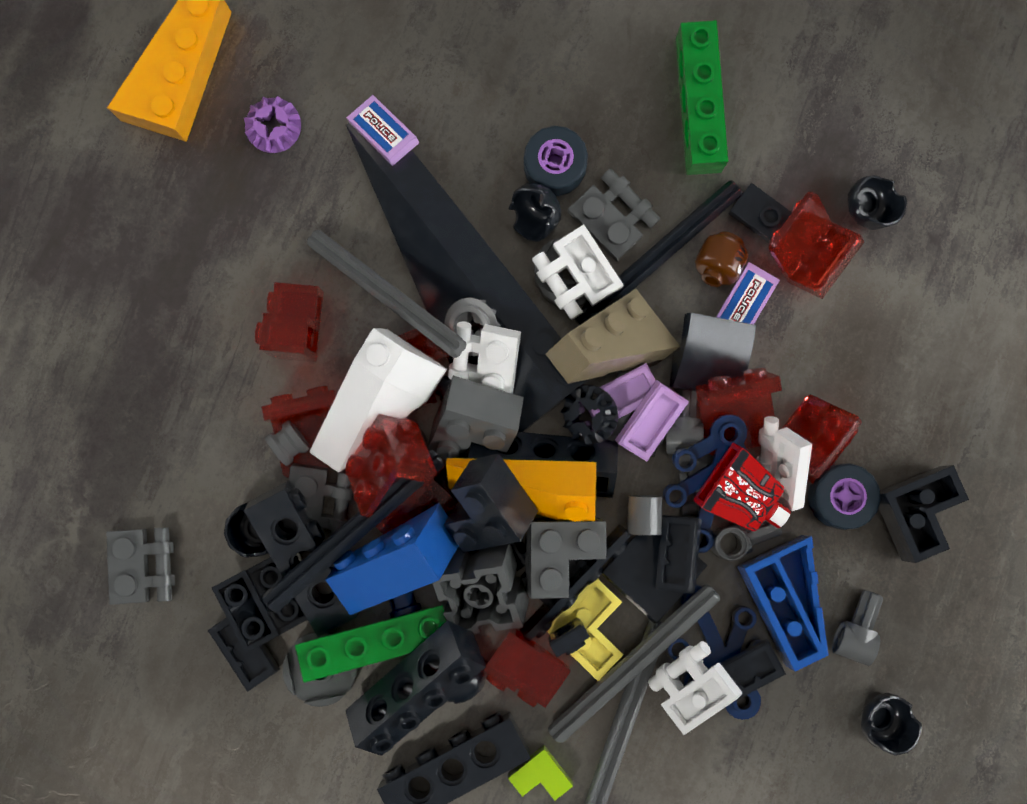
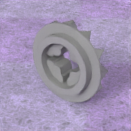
M472 297L455 302L449 308L444 323L455 333L458 322H470L472 317L475 323H480L483 327L485 324L501 326L497 323L495 317L496 310L491 309L486 304V300H478ZM481 330L476 331L475 335L481 336ZM469 352L468 356H478L479 353Z

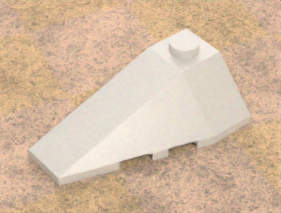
M373 328L353 360L310 449V453L338 473L342 472L388 431L394 429L405 417L428 401L447 368L390 330Z

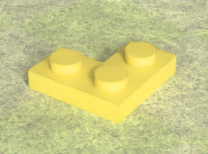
M597 579L592 584H587L577 594V600L569 609L561 611L552 620V625L547 632L551 634L575 618H580L590 637L584 640L586 644L570 655L599 681L623 656V653L597 628L616 610L622 601Z

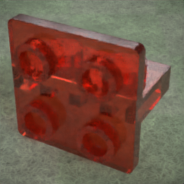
M811 394L804 399L783 428H789L812 444L807 483L813 485L815 479L819 478L825 470L830 468L844 449L851 443L858 433V427L862 421L857 415Z

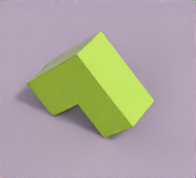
M545 745L531 755V759L518 765L508 773V779L522 797L540 782L554 801L573 787L572 780Z

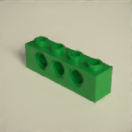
M717 20L681 23L676 36V51L686 175L722 173L728 163Z
M443 605L295 644L303 682L313 681L410 654L446 622Z

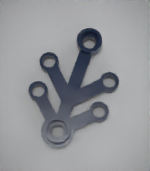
M731 414L718 417L711 425L709 436L687 449H678L673 454L672 462L674 466L682 472H690L695 468L697 459L715 450L713 461L710 465L678 484H669L665 487L663 499L669 506L673 508L683 506L688 495L702 488L733 442L747 450L744 445L747 438V427L742 419ZM728 427H733L735 429L734 437L726 440L724 438V431ZM683 454L690 455V462L686 466L679 465V458ZM680 490V498L675 502L670 501L669 494L671 491ZM701 507L697 518L702 520L700 534H705L706 540L703 544L699 545V553H705L713 546L714 533L710 528L714 514Z
M695 586V593L701 588V586ZM684 593L679 599L680 605L682 606L692 594ZM742 606L733 612L732 620L734 623L726 646L709 611L697 621L711 650V653L703 659V664L707 668H711L716 663H721L740 653L748 629H751L756 624V614L752 609ZM747 611L750 614V621L745 625H741L738 621V616L741 612ZM680 637L666 649L668 655L674 660L679 658V655L677 656L672 653V646L675 643L681 642L685 648L691 646ZM762 640L753 641L748 648L754 646ZM688 672L682 678L684 686L687 685L689 678H691ZM755 690L747 695L749 703L746 707H738L736 700L725 707L727 712L736 719L745 720L752 718L757 714L761 706L759 692Z

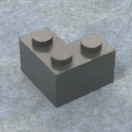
M453 375L434 417L427 451L432 449L441 458L446 460L447 458H464L471 442L492 450L507 453L518 433L524 397Z
M596 517L595 521L578 522L555 520L552 518H534L525 533V592L531 599L569 598V560L606 559V521Z

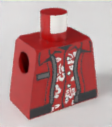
M734 442L693 499L704 510L754 532L758 530L764 520L776 528H781L787 522L791 513L788 508L778 502L784 492V486L747 450Z

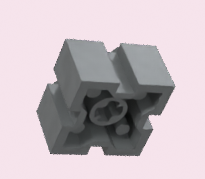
M511 543L480 549L479 553L472 554L470 552L463 553L460 547L457 548L440 580L432 583L438 600H447L444 610L446 622H453L472 631L473 634L480 633L482 625L492 624L494 631L523 628L529 597L525 592L522 576L514 577L517 561Z

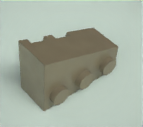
M635 289L567 333L546 355L566 382L573 383L602 377L610 372L620 370L622 372L631 371L647 363L648 367L656 366L678 349L680 345L638 290Z

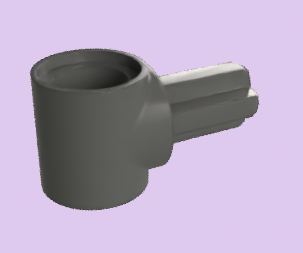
M676 389V393L687 399L689 403L667 433V454H674L681 448L687 449L704 439V422L697 418L698 392Z
M629 495L627 512L628 534L661 535L662 496Z
M766 520L763 521L755 532L734 523L729 526L720 527L713 532L714 540L711 550L719 558L729 561L739 560L744 555L753 552L752 546L780 536L782 530L781 528L774 527ZM732 533L737 539V547L732 553L726 554L721 549L720 541L725 534Z
M867 590L861 592L852 622H842L837 628L832 643V652L834 654L867 666L872 665L880 648V635H878V632L873 631L883 602L882 596Z

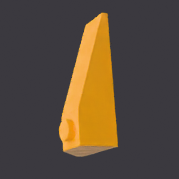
M447 458L446 469L449 489L453 488L468 463L474 459ZM504 460L538 509V515L555 520L595 521L597 462Z

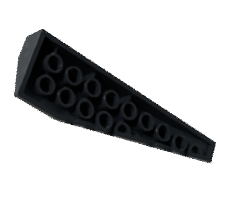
M350 123L346 124L426 311L444 324L449 308L458 300L469 297L486 300V304L491 309L496 310L495 317L497 323L501 325L500 327L521 332L513 394L524 397L518 432H524L562 403L565 397L576 388L588 383L590 379L567 383L546 353L561 340V337L412 150L409 151L392 166ZM473 317L472 321L468 322L472 325L471 330H473L474 335L476 331L483 328V325L474 322ZM445 352L449 364L453 363V357ZM468 356V363L478 365V356Z

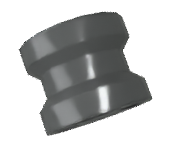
M290 420L282 424V429L276 434L270 433L265 437L270 449L285 466L290 465L293 462L294 456L298 453H306L311 449L304 436Z

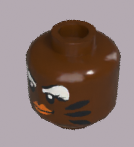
M723 231L718 234H712L704 241L696 257L695 267L702 275L701 279L706 284L713 287L731 285L738 280L747 262L748 251L744 246L743 240L733 233Z

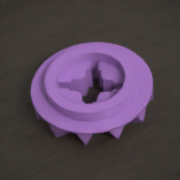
M278 96L276 98L262 97L260 102L250 105V111L247 117H244L245 134L249 141L263 152L279 153L287 150L297 141L301 132L299 113L291 102H287ZM275 112L277 121L283 124V126L274 127L269 136L268 128L261 122H264V120L270 121Z

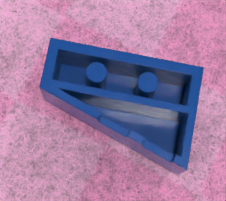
M440 503L359 549L347 551L333 563L335 567L325 580L350 615L440 580L458 548V545L444 527L448 515Z
M807 535L798 536L737 566L785 666L794 672L829 655L822 607H820L817 588L819 583L812 548H814L812 536Z

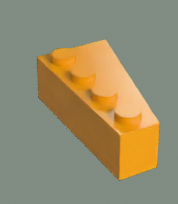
M178 0L107 109L122 122L187 142L232 13L225 0Z

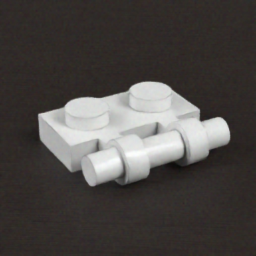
M582 225L553 244V248L559 255V258L550 262L544 251L532 258V261L539 270L536 274L542 283L547 282L556 296L555 303L560 310H565L571 320L583 313L576 302L583 295H585L593 307L624 286L585 225ZM565 268L568 269L577 283L576 286L569 290L558 274Z
M458 322L456 334L466 341L467 346L459 357L453 358V363L449 365V379H452L454 375L513 394L521 332L485 324L481 330V336L471 334L472 325L470 323ZM469 352L479 353L478 365L468 363Z
M767 416L764 418L763 428L759 430L758 442L761 445V453L756 460L784 486V492L778 501L793 512L804 507L812 444L787 427L779 430V419L774 416Z
M704 641L699 642L694 647L687 646L680 651L679 658L672 663L666 662L656 669V674L648 680V684L653 691L658 692L664 687L670 695L661 706L683 735L737 700L742 694V691L719 662L709 669L703 664V659L711 653L710 647ZM688 671L694 680L684 686L679 680V676Z

